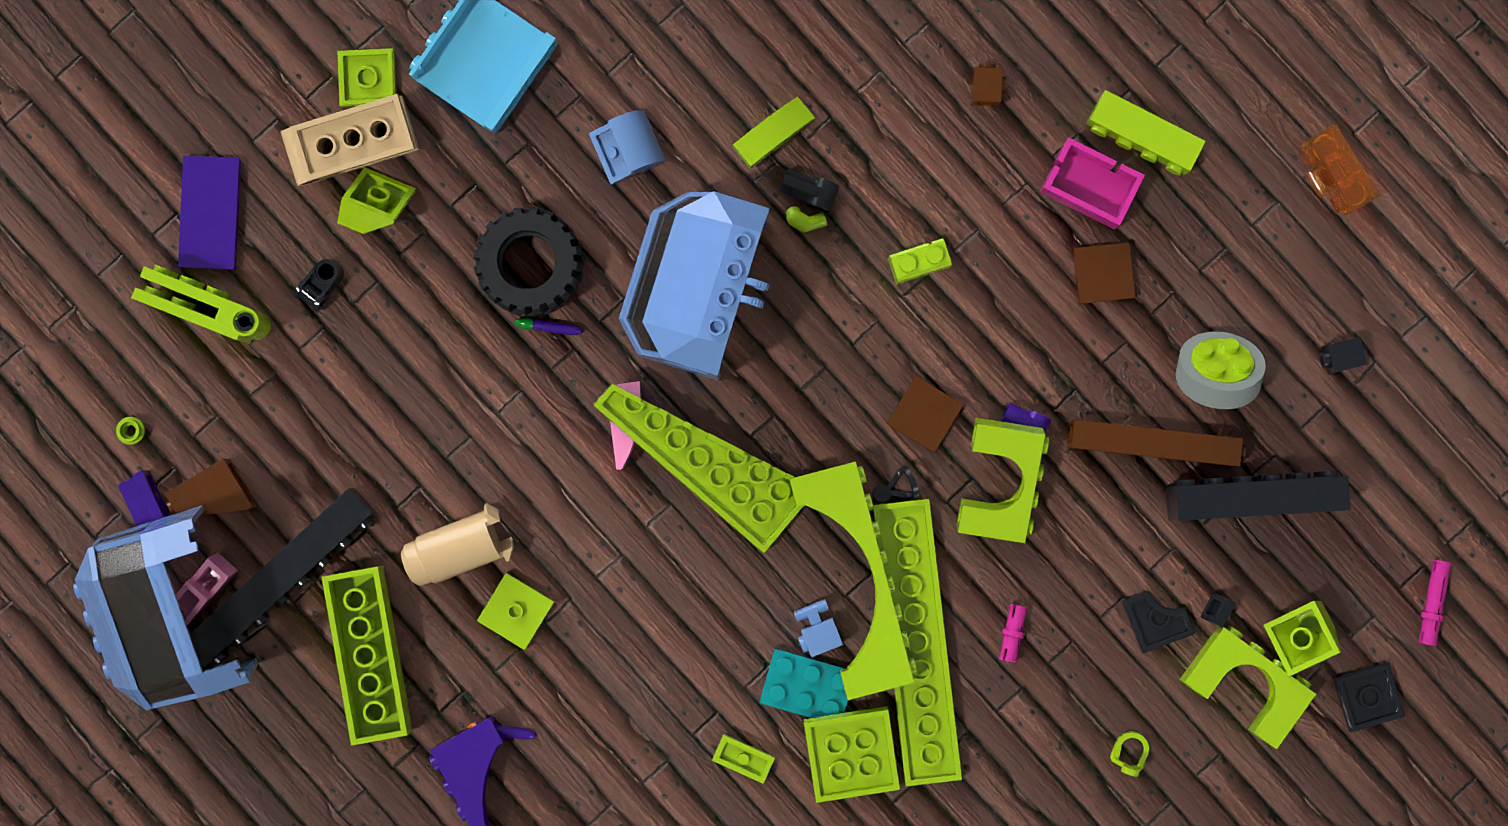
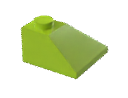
M364 167L342 197L337 223L362 234L391 225L415 193L416 188Z
M1312 601L1264 624L1267 634L1289 677L1341 653L1335 627L1322 601Z

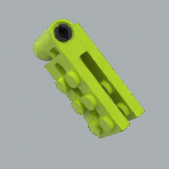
M155 265L153 269L144 266L140 277L219 308L216 317L213 318L194 310L196 304L174 296H172L171 300H168L170 294L146 286L145 290L135 287L131 297L248 344L251 343L252 339L261 340L265 338L271 331V321L268 316L229 300L231 294L210 286L203 290L205 284L183 275L178 280V273Z

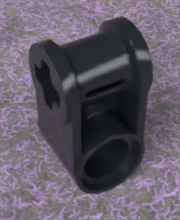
M330 259L319 260L296 287L293 297L296 299L301 298L312 307L314 313H317L327 303L332 292L344 277L343 267L340 263ZM332 265L334 275L331 279L326 280L323 276V270L326 266Z

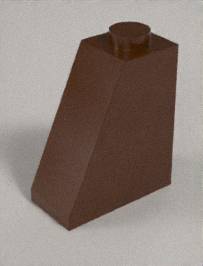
M227 458L219 460L165 493L168 498L166 505L172 514L203 505L205 511L200 516L252 510L258 507L233 463Z

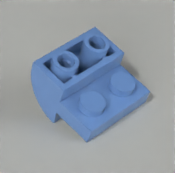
M635 110L609 120L608 124L589 133L610 184H617L666 161L644 110Z

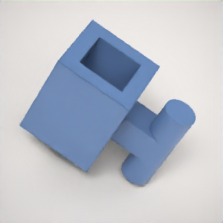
M825 599L794 611L797 622L808 618L811 624L800 629L802 636L798 637L803 653L809 651L811 657L843 645L833 618L830 617L822 621L820 619L819 613L829 610Z

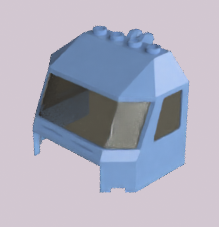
M713 191L687 192L652 211L619 316V320L639 357L717 381L720 380L721 362L739 303L757 308H763L764 305L761 299L742 295L745 285L760 291H768L770 286L768 283L748 278L762 229L767 227L769 222V208Z
M203 505L97 539L87 549L75 578L76 583L73 585L77 599H82L86 609L83 611L85 622L88 627L92 626L95 634V637H93L94 647L97 653H102L105 661L102 664L105 677L108 680L111 679L115 688L146 711L209 696L249 683L258 665L257 658L242 663L235 660L203 671L185 622V614L180 608L168 575L165 561L199 550L197 542H191L190 533L195 532L194 523L205 511Z

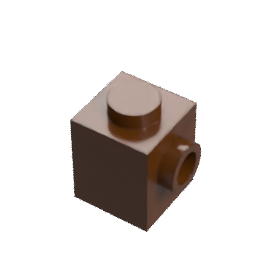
M981 63L979 67H974L971 78V106L998 107L1000 105L1002 93L1006 94L1007 77L1002 76L1003 68H996V65L992 63Z

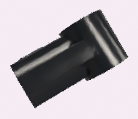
M788 169L782 182L780 193L807 202L806 204L812 208L830 213L840 186L823 178L817 177L814 179Z

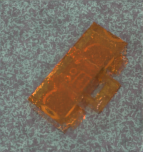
M1336 124L1301 144L1303 159L1308 165L1312 164L1315 168L1305 174L1319 198L1328 193L1331 194L1330 202L1338 213L1342 212L1344 216L1348 215L1380 196ZM1318 173L1322 174L1329 187L1325 186Z

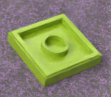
M393 48L337 51L339 102L341 108L356 107L396 94L395 50Z

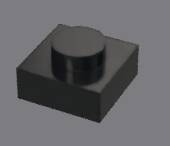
M1213 592L1200 617L1223 628L1226 621L1231 617L1232 609L1236 603Z

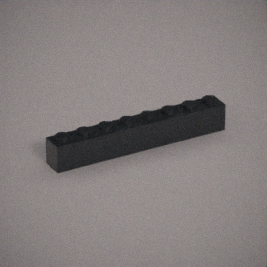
M348 488L190 634L199 662L204 667L212 664L217 666L228 657L226 651L232 645L236 647L241 645L249 637L247 632L254 625L258 628L270 618L268 614L270 610L275 606L279 609L291 598L289 593L295 587L298 589L304 587L312 579L310 574L316 568L322 570L333 560L330 557L337 549L340 551L344 550L353 541L351 536L358 529L363 532L374 522L371 517L377 512L355 488Z

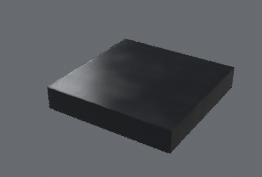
M1389 662L1379 663L1332 677L1349 732H1355L1405 717Z

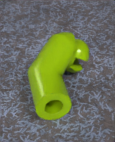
M796 206L790 207L786 211V220L789 225L801 232L806 233L827 226L823 212L809 217Z

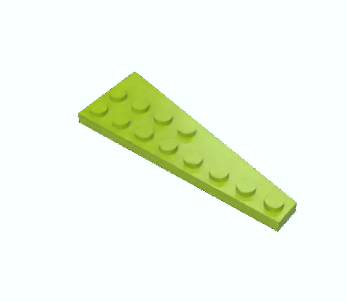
M611 384L593 404L599 412L762 553L766 552L804 506H796L789 480L795 478L794 476L681 420L614 384Z

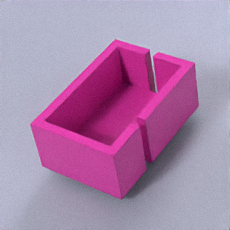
M1068 138L1064 142L1053 164L1054 167L1050 170L1039 193L1115 230L1121 225L1145 175L1123 164L1114 173L1110 170L1117 161Z

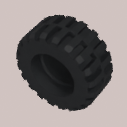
M522 207L513 208V212H503L498 215L499 219L495 222L490 221L486 225L487 230L483 235L480 234L477 240L479 245L477 250H474L473 257L476 260V266H474L475 275L478 277L481 289L487 294L488 298L512 314L526 315L528 317H537L540 314L547 315L552 313V310L557 307L561 308L566 304L565 301L570 296L573 297L577 291L576 287L579 282L581 283L583 276L582 267L584 266L582 248L567 223L555 216L554 213L547 210H539L537 207H529V209H522ZM534 236L543 239L551 246L555 255V269L552 276L547 282L536 288L518 287L507 278L504 272V254L507 248L521 237Z

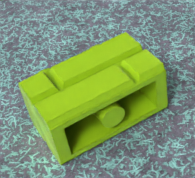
M944 238L933 241L931 244H923L889 255L888 257L896 285L948 269L952 266Z

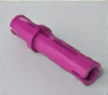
M1433 560L1424 612H1421L1420 616L1423 619L1418 643L1437 646L1440 623L1444 621L1442 612L1452 563Z

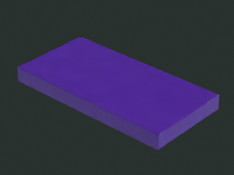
M183 156L179 268L236 270L241 177L240 158Z

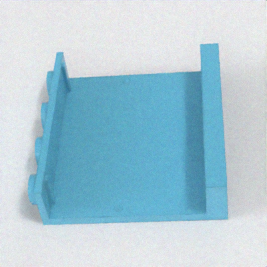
M458 0L459 2L453 10L449 9L441 20L443 25L437 33L433 32L427 39L425 44L427 48L421 56L417 55L409 67L411 69L409 75L428 90L496 135L555 50L558 42L548 32L544 34L496 0Z

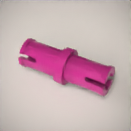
M1010 604L1006 628L1002 629L1004 638L999 660L1017 663L1021 638L1024 639L1025 635L1022 630L1028 608Z

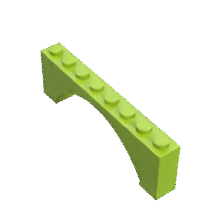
M856 462L789 479L796 506L806 505L816 509L840 524L861 547L873 574L875 608L869 633L850 665L846 669L840 670L847 699L851 700L914 683L913 676L917 675L914 659H908L905 648L910 647L906 631H900L898 621L903 620L899 603L893 604L891 593L895 592L892 576L886 577L884 565H888L884 548H878L876 538L881 537L877 521L872 522L869 511L874 510L870 494H864L862 483L866 482L863 467H857Z

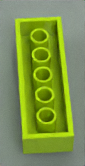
M384 566L323 576L322 583L351 746L409 735L413 730Z

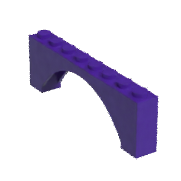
M493 715L430 750L432 755L429 756L432 766L436 771H441L445 779L442 783L449 796L454 795L458 803L456 806L457 813L462 821L467 820L469 826H490L486 808L488 773L498 746L506 740L504 736H500L496 729L498 723Z

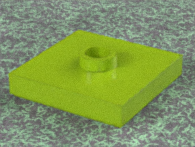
M505 573L477 621L526 650L555 601L511 574Z

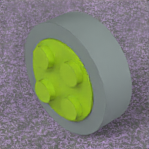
M1205 332L1191 337L1182 346L1176 368V381L1185 395L1201 405L1216 409L1239 408L1252 402L1259 394L1265 373V360L1260 350L1254 344L1238 335L1226 332Z

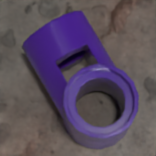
M1011 402L1008 404L1000 420L1001 422L1043 428L1044 432H1046L1051 422L1046 416L1033 410H1028L1027 412Z

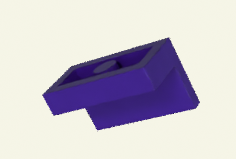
M139 471L132 475L133 478L118 484L136 526L170 516L150 471Z

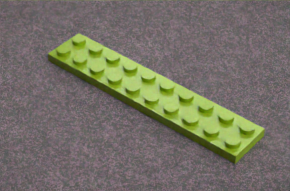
M929 499L873 505L874 521H877L881 537L876 538L878 548H884L888 561V565H884L886 577L892 576L895 592L891 593L893 604L899 603L903 620L898 621L900 631H906L910 647L905 648L908 659H914L917 675L913 676L914 683L894 688L905 786L962 780Z

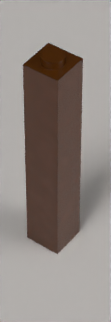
M1070 420L1067 447L1070 449L1240 467V463L1244 462L1246 456V446L1242 445L1243 438Z

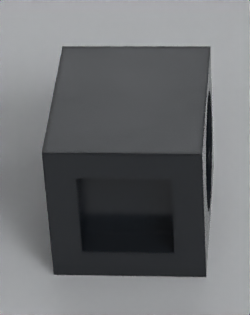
M1361 337L1320 347L1322 352L1319 354L1320 364L1323 369H1326L1327 374L1367 365Z

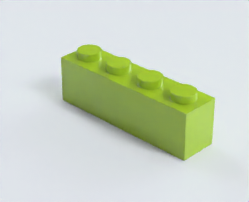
M1107 90L1101 94L1086 125L1092 127L1091 131L1101 137L1108 135L1116 140L1115 143L1126 150L1133 148L1141 152L1140 156L1143 159L1152 163L1158 161L1166 165L1165 169L1178 176L1181 173L1186 175L1191 171L1206 142Z

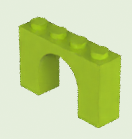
M982 418L975 419L971 441L972 451L1004 456L1013 460L1022 471V481L1017 492L1003 502L987 503L961 498L957 519L958 533L1025 543L1026 535H1031L1034 519L1030 518L1031 509L1036 508L1039 492L1035 491L1036 482L1041 481L1043 477L1044 465L1040 464L1041 455L1047 453L1049 437H1045L1043 428Z
M1228 625L1227 628L1217 626L1179 680L1200 696L1208 699L1226 673L1234 667L1246 664L1257 667L1267 679L1269 694L1266 704L1247 730L1269 746L1278 749L1315 697L1316 693L1309 689L1312 684L1299 675L1295 678L1289 677L1282 662L1275 658L1271 662L1263 655L1266 652L1264 649L1253 642L1248 645L1240 638L1243 634L1232 626Z

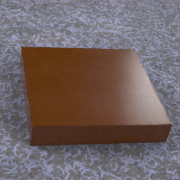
M1129 242L1072 249L1078 304L1136 298Z
M915 376L886 424L935 453L963 404Z

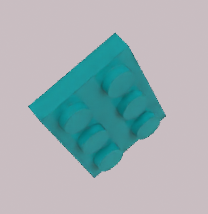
M774 648L759 703L810 718L845 713L848 699L840 670L846 668Z

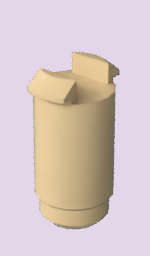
M486 503L484 504V511L417 536L414 541L405 544L401 551V558L411 582L419 586H424L431 582L436 584L503 557L506 562L510 561L514 550L513 539L510 537L499 541L493 526L494 523L500 521V510Z

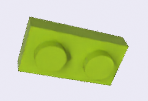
M723 734L712 761L764 784L775 757Z

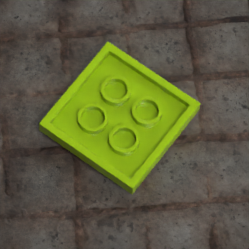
M887 706L803 719L816 803L900 790Z

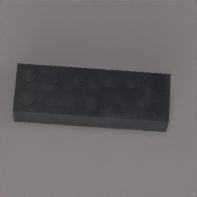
M1338 471L1313 472L1314 477L1311 478L1310 472L1285 474L1286 479H1282L1281 474L1257 475L1258 481H1253V476L1229 477L1230 483H1225V478L1201 479L1202 484H1197L1196 479L1173 480L1174 486H1166L1168 520L1183 521L1350 510L1348 476H1339Z

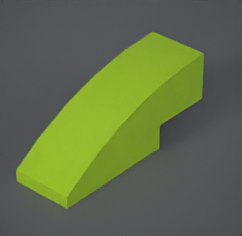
M797 96L735 142L733 149L746 165L752 169L812 122L815 117Z

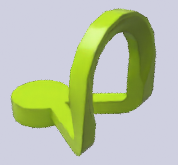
M1129 731L1123 733L1115 742L1110 755L1111 761L1122 767L1121 772L1138 777L1140 771L1145 766L1149 754L1148 742L1138 732ZM1129 738H1136L1143 744L1142 756L1138 764L1133 766L1119 760L1121 745Z

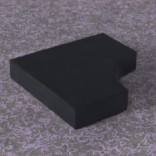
M1149 591L1121 600L1140 651L1143 654L1195 634L1185 607L1174 609L1164 607L1154 600Z

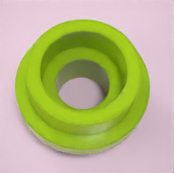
M126 417L118 423L116 434L122 443L134 445L144 438L145 426L138 418ZM130 426H134L136 429L133 436L127 433Z

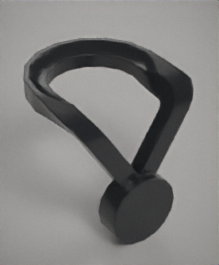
M900 466L888 485H877L873 489L872 496L879 503L888 501L891 496L916 499L919 497V489L911 470L907 466ZM904 473L908 478L912 493L891 490L901 474Z

